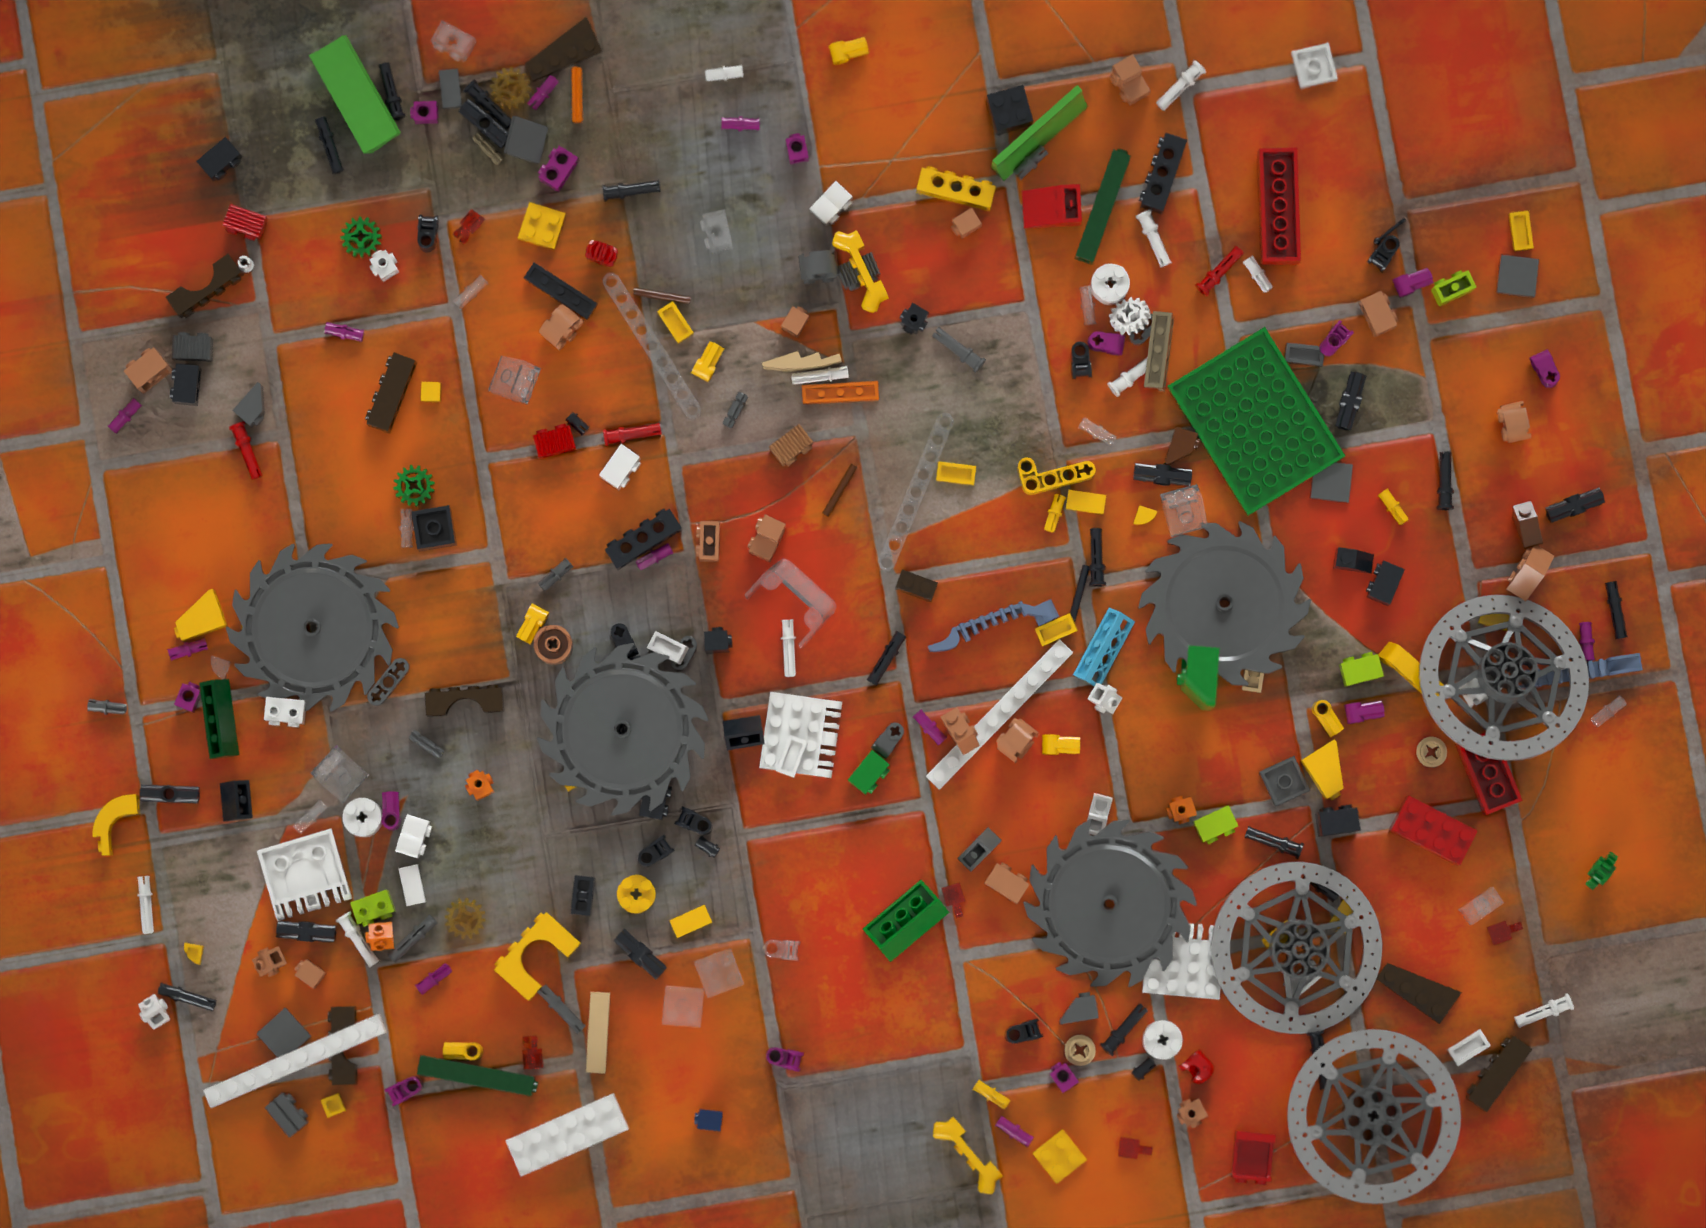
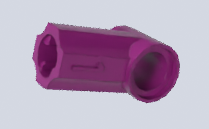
M1428 268L1410 275L1404 274L1392 280L1399 298L1410 295L1415 290L1434 283Z
M1382 701L1358 702L1344 705L1347 724L1385 717Z
M395 791L382 792L383 816L381 821L383 826L391 831L397 830L401 825L399 792ZM394 816L396 818L395 824L388 826L387 819Z

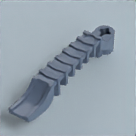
M1051 599L1037 606L1023 604L1020 601L1016 605H1009L1008 608H1001L997 612H990L986 616L982 615L975 620L971 619L966 623H960L952 628L950 635L945 640L928 646L929 652L951 650L959 643L958 631H961L965 642H968L971 638L966 628L970 627L975 636L980 633L977 624H981L983 630L989 628L986 621L990 620L992 625L996 626L999 624L996 618L1000 616L1003 623L1009 621L1006 615L1008 613L1011 614L1013 620L1019 618L1018 614L1022 613L1023 617L1027 615L1034 616L1038 626L1058 618L1059 614Z
M1640 653L1587 662L1590 679L1643 670ZM1561 670L1559 684L1570 682L1569 670ZM1552 671L1538 678L1535 687L1552 685L1554 672ZM1521 683L1519 685L1521 689H1526L1524 684Z

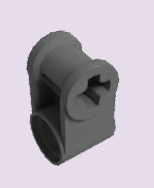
M899 723L890 724L871 748L886 759L904 734L902 725ZM898 726L900 728V735H894L893 737L890 728Z

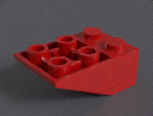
M1080 184L1057 185L1022 191L1024 229L1081 226Z

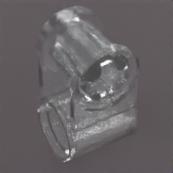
M769 940L765 942L763 952L768 957L799 961L797 954L798 945L801 942ZM769 943H774L777 946L776 953L769 954L766 947Z

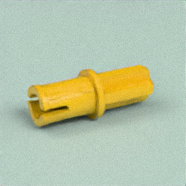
M1388 488L1378 495L1387 507L1386 511H1390L1399 525L1404 524L1408 520V517L1399 506L1400 502L1395 500Z
M1054 494L1051 508L1047 511L1049 514L1044 530L1055 532L1059 517H1062L1061 511L1066 500L1065 496L1060 495L1059 497V494Z
M980 1080L977 1081L972 1089L987 1098V1101H992L1002 1109H1005L1010 1103V1100L997 1092L995 1087L993 1089Z

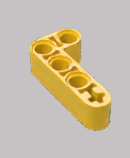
M1028 457L1021 459L1017 466L1022 489L1028 495L1090 480L1096 471L1095 465L1092 462L1084 461L1038 474L1034 461ZM1022 463H1029L1032 469L1028 472L1021 469ZM1084 466H1087V469H1091L1089 475L1084 472L1079 474L1080 478H1077L1075 468H1078V472L1083 471ZM1065 471L1072 472L1073 479H1064L1063 473ZM1052 476L1055 479V483L1047 485L1044 478ZM1034 481L1037 487L1034 490H1029L1026 487V483Z
M1388 642L1378 654L1380 661L1396 670L1422 694L1419 681L1420 663L1400 645Z

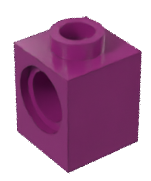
M414 101V107H410V117L414 119L415 124H438L437 101ZM422 109L429 110L428 115L424 117L420 116L419 112Z
M799 133L789 135V138H786V146L790 164L809 161L805 136H800ZM794 144H800L802 149L799 152H794L791 147Z
M191 682L188 685L182 683L174 705L195 713L201 698L200 690H198L200 686ZM188 691H192L194 698L187 702L185 694Z
M1058 1062L1050 1068L1052 1072L1049 1075L1062 1093L1079 1082L1066 1063L1061 1064ZM1063 1070L1068 1073V1079L1065 1082L1059 1081L1057 1077L1058 1073Z

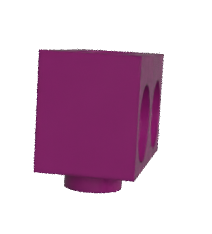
M558 146L557 149L554 148L548 157L550 160L547 165L543 164L538 174L541 182L560 192L579 163V158L563 147ZM565 156L568 160L565 164H559L557 162L558 158ZM550 172L557 173V177L554 180H549L547 175Z

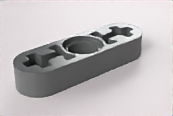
M395 659L372 687L367 696L370 704L374 706L382 705L406 676L410 666L405 659ZM404 662L405 670H400L397 673V675L400 676L397 680V678L389 672L392 670L395 673V671L397 670L396 664H402ZM386 677L394 679V684L390 688L385 687L383 684V680ZM379 685L384 690L388 691L386 695L384 692L380 694V701H372V694H378L380 691V689L377 688Z

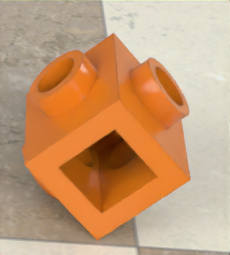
M479 770L468 774L469 778L466 779L468 784L465 787L469 795L473 794L477 801L495 792L491 786L494 782L489 773L485 774L484 771L479 772ZM479 781H482L481 787H477Z
M1182 796L1172 798V803H1169V808H1166L1169 820L1173 819V822L1178 821L1179 825L1190 822L1189 818L1197 815L1192 797L1183 799ZM1178 807L1183 808V813L1178 812Z
M392 922L369 924V932H365L366 943H370L371 951L394 949Z

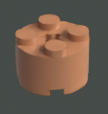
M563 304L552 312V317L549 320L546 319L539 330V333L558 350H561L566 345L567 340L571 342L576 337L577 333L575 331L584 323L580 317Z
M1523 401L1502 405L1498 409L1499 423L1503 422L1504 426L1501 430L1503 441L1512 443L1531 438V433L1527 434L1530 428L1525 407L1521 408L1524 405Z
M548 625L536 633L534 637V650L543 662L550 665H558L565 662L571 656L573 640L563 627ZM557 641L558 647L556 649H549L551 647L549 642Z
M1014 718L1008 726L1010 729L1006 734L1002 733L996 742L998 743L997 749L1017 763V757L1021 759L1034 744L1032 738L1034 736L1037 738L1039 732L1022 719Z

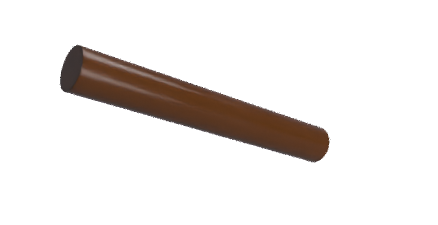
M634 288L633 295L685 304H690L691 301L690 296Z
M850 464L822 513L829 517L857 469L855 465Z

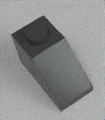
M259 382L253 386L232 410L252 428L254 425L258 426L263 421V415L265 414L263 386Z
M988 827L957 859L971 872L1002 840Z
M1090 992L1080 993L1079 998H1075L1060 1018L1059 1023L1066 1024L1099 1018L1095 995H1090Z

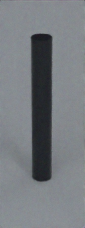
M1082 565L1070 610L1074 622L1077 618L1089 573V566Z

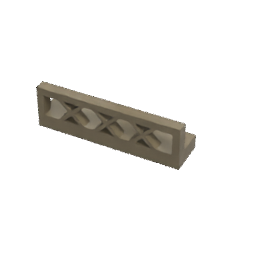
M1153 311L1144 387L1156 388L1165 392L1174 324V315L1169 312Z

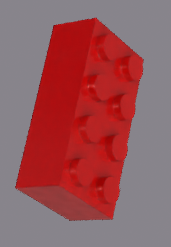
M1457 743L1455 744L1483 816L1523 801L1507 760L1486 758L1466 750Z
M1409 795L1405 797L1389 829L1390 832L1456 866L1461 865L1478 832Z

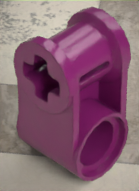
M1340 320L1320 344V351L1325 356L1334 355L1354 333L1344 327Z
M1097 331L1090 335L1087 345L1093 351L1105 352L1111 355H1123L1125 335ZM1096 337H1098V341H1101L1098 345H1095V341H1092Z
M1546 349L1529 357L1530 363L1542 385L1546 388L1554 387L1560 379V374L1550 352ZM1548 374L1549 376H1554L1553 382L1546 379Z
M772 1047L767 1051L766 1059L770 1064L800 1072L799 1065L801 1057L804 1056L803 1052ZM774 1050L780 1053V1059L776 1062L771 1061L769 1058L770 1053Z
M413 1076L384 1090L388 1092L394 1107L419 1093L423 1089V1081L421 1078ZM411 1080H415L418 1083L416 1091H412L409 1088Z

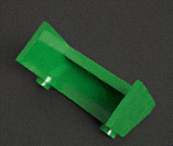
M1188 645L1187 663L1182 659L1181 674H1177V685H1180V689L1201 710L1210 711L1216 704L1220 648Z

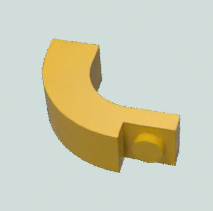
M131 794L117 797L108 802L98 813L93 826V837H101V841H98V850L102 852V856L113 855L111 832L117 820L127 815L141 814L139 795Z

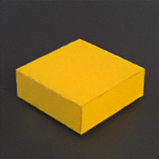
M421 382V402H440L441 382Z
M340 1093L321 1100L327 1118L346 1111Z

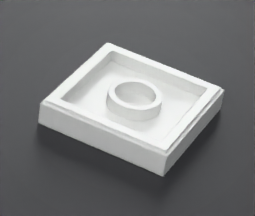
M1329 43L1291 52L1300 89L1337 81L1338 78Z

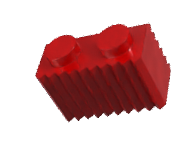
M230 204L223 226L226 228V232L233 235L241 233L244 234L245 239L255 241V239L261 240L268 218Z
M560 424L551 431L541 429L536 431V435H533L539 459L576 450L570 425Z

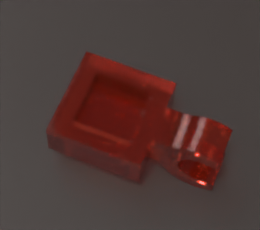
M471 209L460 221L461 226L454 231L453 235L456 238L462 235L459 241L465 244L469 239V233L473 234L479 229L485 219Z
M960 883L942 887L941 890L946 907H953L956 919L963 917L960 903L965 902Z
M1506 921L1487 927L1493 945L1512 939L1510 933L1523 929L1521 922L1507 926Z
M537 1035L522 1037L523 1045L526 1047V1050H522L524 1070L544 1068L542 1049H537Z
M1120 1137L1118 1156L1137 1159L1138 1153L1152 1155L1153 1147L1139 1145L1140 1139Z

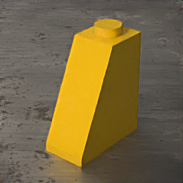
M214 589L208 590L175 622L177 627L174 628L177 638H181L185 642L228 627L216 591Z
M1334 739L1301 760V763L1325 800L1337 798L1341 795L1340 791L1344 789L1337 742Z

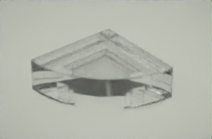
M212 656L211 666L214 673L221 679H225L231 662Z

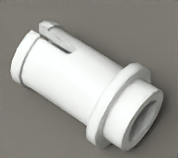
M241 256L240 260H238V265L242 272H250L253 269L254 263L247 256Z

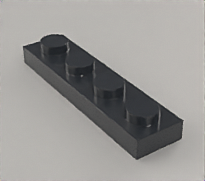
M535 262L524 276L526 281L586 320L589 319L598 303Z

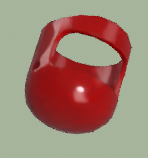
M1200 1049L1178 1066L1181 1071L1187 1069L1191 1073V1081L1195 1084L1205 1083L1214 1073L1213 1063Z

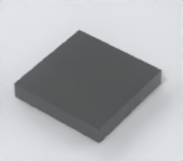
M512 116L504 153L540 164L548 127Z
M1501 255L1496 293L1534 298L1539 259Z
M1334 463L1312 477L1310 499L1349 503L1353 464Z
M1295 756L1259 772L1275 807L1311 791Z
M284 1008L257 1033L259 1038L277 1058L297 1050L311 1037L287 1008Z

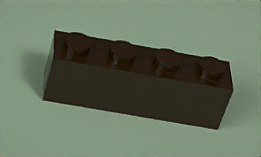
M393 353L392 356L388 357L386 374L381 375L379 380L381 387L379 392L376 391L372 399L374 405L372 410H368L365 417L368 426L390 434L417 364L415 360L397 353Z
M1514 1035L1504 1038L1500 1044L1502 1047L1500 1051L1493 1053L1489 1059L1491 1063L1487 1069L1483 1068L1477 1076L1479 1080L1476 1084L1472 1083L1466 1091L1468 1095L1465 1098L1484 1112L1490 1109L1533 1050Z

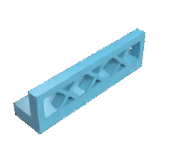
M1108 608L1073 675L1094 687L1096 683L1102 685L1135 621L1122 612ZM1124 619L1125 621H1127V624L1124 627V629L1121 630L1120 625ZM1113 638H1116L1117 642L1115 646L1112 647L1111 642ZM1107 654L1108 659L1106 663L1103 664L1102 659L1104 655ZM1098 671L1099 676L1095 682L1092 680V677Z

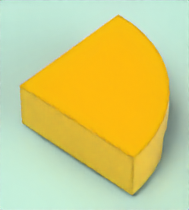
M1139 505L1133 524L1142 525L1150 522L1158 511Z
M184 943V951L187 957L193 963L201 965L204 946Z

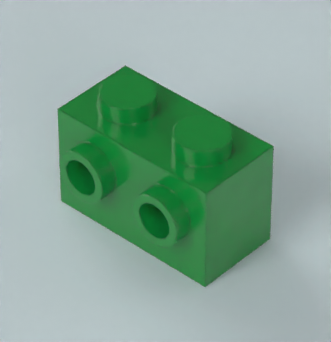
M871 750L849 777L848 781L866 795L868 792L872 794L878 786L876 784L877 780L880 777L884 779L889 773L888 767L890 764Z

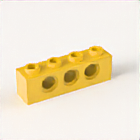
M927 166L921 169L916 193L990 211L996 186L987 180L978 182L974 181V178L964 175L962 178L956 176L954 172L945 171V173L938 172L934 167ZM935 179H940L943 181V185L935 187L932 182ZM957 183L961 185L962 189L959 192H955L951 189V186ZM972 188H977L980 194L972 196L969 191Z

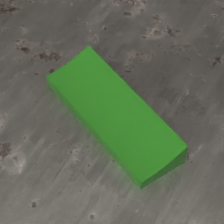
M342 35L329 45L309 55L363 153H373L401 134L346 35Z
M1078 85L1075 86L992 160L991 168L1003 181L1014 173L1013 171L1025 161L1024 158L1026 156L1029 157L1040 145L1044 146L1088 107L1084 100L1082 89Z

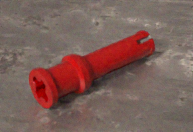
M1235 246L1213 271H1208L1206 273L1207 276L1200 283L1195 284L1198 291L1207 297L1211 289L1215 285L1220 284L1222 276L1244 255V252L1238 246Z
M243 421L231 425L229 430H232L236 440L234 443L240 448L251 480L262 477L263 474L250 444L251 437L248 436L245 429L246 423Z
M660 423L626 429L621 426L618 429L609 431L603 429L605 446L618 442L624 444L626 440L662 435Z

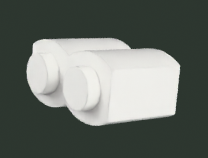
M835 181L811 206L810 211L826 226L829 223L833 225L840 217L838 213L842 209L846 211L852 205L851 200L853 196Z
M407 814L395 851L415 858H419L420 855L423 856L426 849L424 840L430 836L432 831L430 821Z

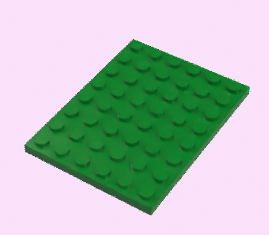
M1265 327L1167 386L1195 433H1198V438L1247 516L1345 457L1342 449Z

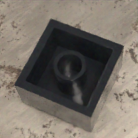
M1023 85L986 95V102L996 135L1033 125L1034 120Z
M449 505L411 511L416 545L419 552L457 545L452 510Z
M1352 804L1339 806V810H1333V807L1319 809V813L1315 814L1318 837L1360 831L1358 807L1352 808Z

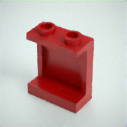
M1235 1131L1231 1178H1236L1235 1182L1247 1183V1180H1255V1184L1266 1185L1267 1182H1271L1273 1147L1276 1135Z

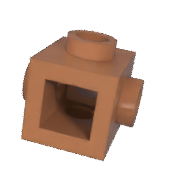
M279 946L271 950L265 948L257 952L259 956L252 959L260 977L266 974L271 977L279 973L278 969L287 964Z
M1198 1098L1193 1101L1187 1099L1180 1103L1181 1107L1177 1109L1179 1113L1176 1114L1181 1125L1185 1124L1186 1127L1191 1126L1192 1128L1202 1124L1201 1120L1208 1116ZM1190 1110H1193L1194 1113L1192 1117L1188 1116Z

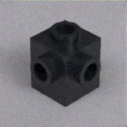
M912 303L908 310L904 309L900 316L902 329L911 335L912 333L917 335L919 330L923 332L928 324L925 320L929 316V312Z

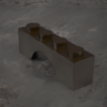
M229 254L212 264L214 274L212 281L206 288L199 291H190L179 287L165 297L180 318H188L194 313V309L207 305L210 302V298L223 294L227 286L230 284L235 285L241 281L243 273Z
M487 685V689H479V686H468V690H460V687H450L448 691H441V688H433L425 693L427 717L447 716L451 706L463 699L476 701L484 713L504 712L503 688H498V685Z
M356 1006L331 1007V1011H328V1023H331V1030H328V1036L357 1024ZM343 1052L328 1058L329 1062L332 1061V1069H329V1081H332V1085L358 1084L357 1064L349 1061Z

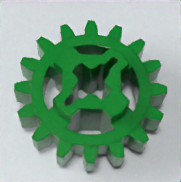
M359 216L358 221L351 218L352 224L346 222L347 229H341L342 233L345 234V236L340 237L341 240L345 241L342 244L343 248L348 247L346 250L348 254L353 251V257L355 258L360 254V257L363 259L366 253L371 257L372 250L377 252L376 245L381 246L378 239H381L382 235L377 234L381 231L380 228H374L376 222L370 223L368 217L365 221H363L361 216ZM365 226L369 227L373 233L367 232ZM357 227L353 233H350L353 228ZM360 234L365 236L362 241H359L357 238L360 237ZM350 242L356 243L358 249L352 247L350 245ZM372 242V244L368 248H366L368 243Z
M410 465V470L408 471L406 468H403V474L397 473L400 477L399 480L394 479V482L398 485L393 487V489L399 491L396 497L402 496L401 503L408 501V506L414 503L418 507L419 502L425 505L426 498L431 500L429 493L435 492L431 488V486L435 485L434 481H430L433 477L432 474L426 475L428 470L425 468L421 471V466L419 465L416 469ZM410 474H417L415 477H408ZM424 479L427 482L426 490L423 488L422 484L424 482ZM408 481L414 484L417 482V486L421 491L415 488L412 489ZM402 482L406 484L404 493L402 491ZM413 495H421L418 498H411Z
M1609 852L1605 858L1600 856L1587 874L1590 877L1585 885L1592 890L1598 884L1603 886L1617 868L1614 864L1618 856L1612 852Z

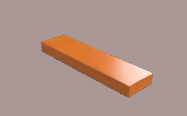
M878 381L802 385L803 405L879 401Z

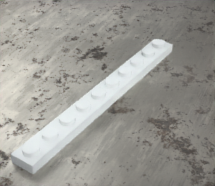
M1059 639L974 726L978 733L976 739L980 746L963 755L956 745L926 775V778L940 790L1073 652Z
M377 1014L203 1091L210 1108H213L373 1039L387 1031L380 1014Z

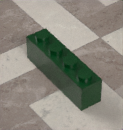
M229 679L200 682L209 759L239 755Z

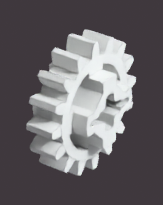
M1132 297L1129 298V301L1122 299V304L1116 303L1117 308H1112V314H1109L1112 328H1114L1115 332L1120 331L1121 335L1125 332L1131 335L1132 331L1137 334L1139 328L1145 329L1143 325L1149 324L1148 319L1151 318V311L1144 300L1140 301L1139 298L1133 301Z

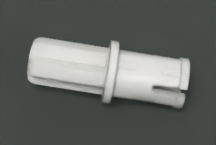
M742 65L733 67L723 66V68L706 70V80L724 79L727 81L729 78L743 77Z
M1254 256L1246 259L1243 263L1251 273V278L1256 280L1263 292L1271 290L1272 284L1264 274L1265 270L1261 269Z

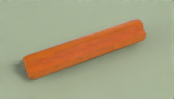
M573 67L572 122L582 123V68Z

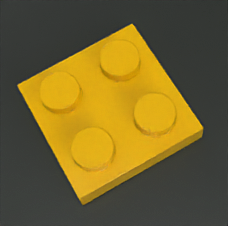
M529 202L518 239L555 250L566 213Z
M1063 1129L1033 1152V1155L1056 1184L1087 1160Z

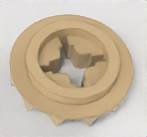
M1427 737L1418 744L1416 755L1419 762L1424 766L1434 768L1445 761L1447 748L1441 739ZM1427 747L1430 749L1438 747L1435 751V757L1432 755L1425 757L1428 753Z
M1085 1035L1073 1036L1065 1045L1066 1058L1074 1065H1087L1095 1056V1045ZM1075 1043L1080 1047L1087 1045L1083 1050L1085 1058L1081 1054L1073 1056L1077 1050L1074 1045Z

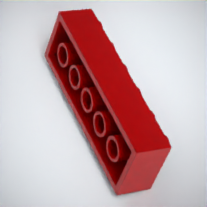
M1259 148L1257 152L1261 265H1299L1301 262L1298 150L1297 148Z

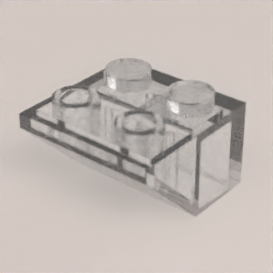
M731 948L694 962L707 998L744 985Z

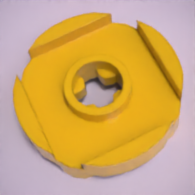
M631 875L623 879L618 886L617 899L621 907L630 913H643L655 901V888L652 882L644 876ZM636 888L642 893L638 900H634V896H631V892H634Z

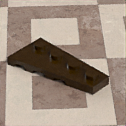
M587 16L525 63L533 82L602 52Z
M1389 963L1385 964L1376 978L1438 1024L1441 1023L1462 993Z

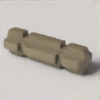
M480 132L473 136L474 142L477 145L479 144L480 148L489 158L491 157V160L496 165L503 161L502 155L499 152L497 153L496 149L487 139L485 140V137Z

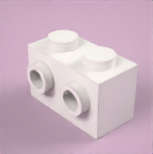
M620 444L599 476L618 490L621 487L625 488L630 481L628 477L631 472H636L640 467L641 463L639 461L641 458Z
M266 697L264 720L269 721L268 725L280 726V722L288 723V727L299 728V724H305L306 701Z

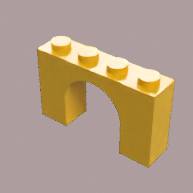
M545 912V914L540 913L534 919L536 924L531 929L527 927L520 935L523 938L518 943L515 941L508 948L509 954L505 958L501 956L495 963L497 967L494 970L528 1001L543 986L524 969L522 955L525 948L536 940H546L569 958L581 944L548 912Z

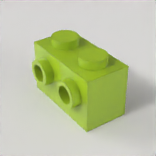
M1460 270L1452 274V278L1446 281L1443 278L1434 283L1435 286L1431 291L1439 307L1476 289L1469 270L1463 273Z
M1372 652L1361 654L1362 658L1354 660V657L1342 659L1343 663L1339 664L1344 687L1384 677L1379 655H1373Z
M1229 805L1192 822L1201 842L1206 841L1207 844L1217 841L1218 835L1224 833L1225 836L1236 832L1234 828L1238 827Z
M387 889L350 902L357 924H363V927L369 926V924L374 923L375 919L380 917L381 920L393 917L392 913L396 912L391 895Z

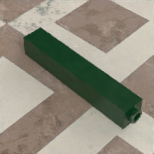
M1113 149L1074 258L1093 265L1131 155H1128V152L1123 149Z
M420 1055L417 1075L532 1096L533 1092H537L538 1081H535V1076Z

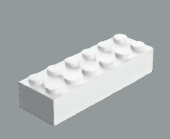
M613 1093L506 1140V1143L520 1176H523L624 1132L629 1127Z

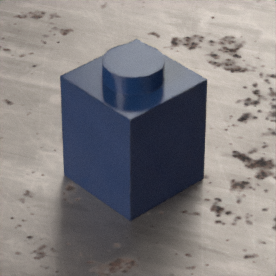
M699 1109V1113H695L694 1124H697V1129L721 1131L723 1111Z

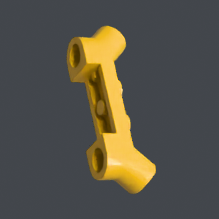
M855 230L849 234L838 231L834 235L832 246L850 253L851 258H849L851 266L853 269L857 268L860 274L857 278L861 286L865 285L867 289L861 304L862 309L875 313L878 311L880 302L889 299L881 280L873 282L859 253V251L864 249V244L858 231Z
M954 1117L950 1118L947 1122L936 1121L933 1126V1137L941 1140H953L956 1143L953 1147L960 1155L964 1153L967 1156L968 1160L966 1162L971 1169L975 1170L977 1168L979 1171L978 1191L980 1193L993 1194L996 1181L1003 1177V1175L991 1161L985 1166L960 1137L966 1131Z

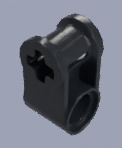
M419 214L417 242L423 252H431L436 247L439 216L423 217V215ZM426 238L432 240L428 246L422 245V241Z
M1393 235L1384 238L1367 263H1372L1383 273L1400 246L1399 239ZM1386 241H1393L1395 248L1392 250L1388 249L1385 245Z
M1076 342L1071 348L1072 379L1082 376L1092 378L1089 348L1084 342ZM1077 346L1083 347L1085 354L1082 356L1076 355L1075 348Z
M617 623L613 625L611 636L615 643V648L620 645L634 643L624 624ZM617 627L625 630L622 637L614 635ZM635 643L627 655L628 659L639 654Z
M681 807L680 817L674 824L700 835L711 833L713 825L709 819L686 807ZM700 822H708L709 827L706 831L699 830Z
M662 835L639 852L638 862L641 866L650 867L675 851L665 840V835ZM644 853H649L652 856L650 863H643L641 861V856Z
M1039 1018L1007 1028L1005 1039L1009 1043L1015 1044L1042 1038L1043 1034L1040 1033L1038 1026ZM1013 1029L1019 1033V1037L1015 1041L1009 1037V1033Z

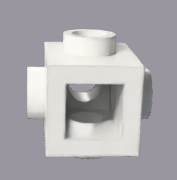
M379 250L372 255L373 258L369 259L372 263L369 267L375 276L379 274L383 282L399 273L395 266L398 262L393 253L388 254L386 250L383 252Z
M1096 683L1087 699L1096 705L1094 708L1104 714L1107 711L1113 714L1122 697L1117 694L1118 690L1110 685L1106 687Z
M155 994L138 1004L141 1010L139 1013L140 1017L145 1023L148 1022L153 1030L170 1020L166 1011L168 1009L166 1002L163 999L159 1000Z

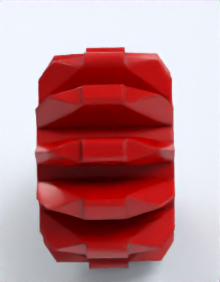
M597 240L590 241L585 250V257L588 260L607 267L613 266L618 257V250L615 247Z

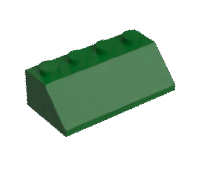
M921 879L867 924L863 930L891 962L950 912Z

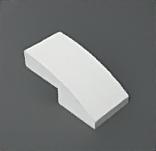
M1094 793L1087 821L1089 819L1092 820L1089 834L1096 835L1106 827L1113 800L1112 797Z

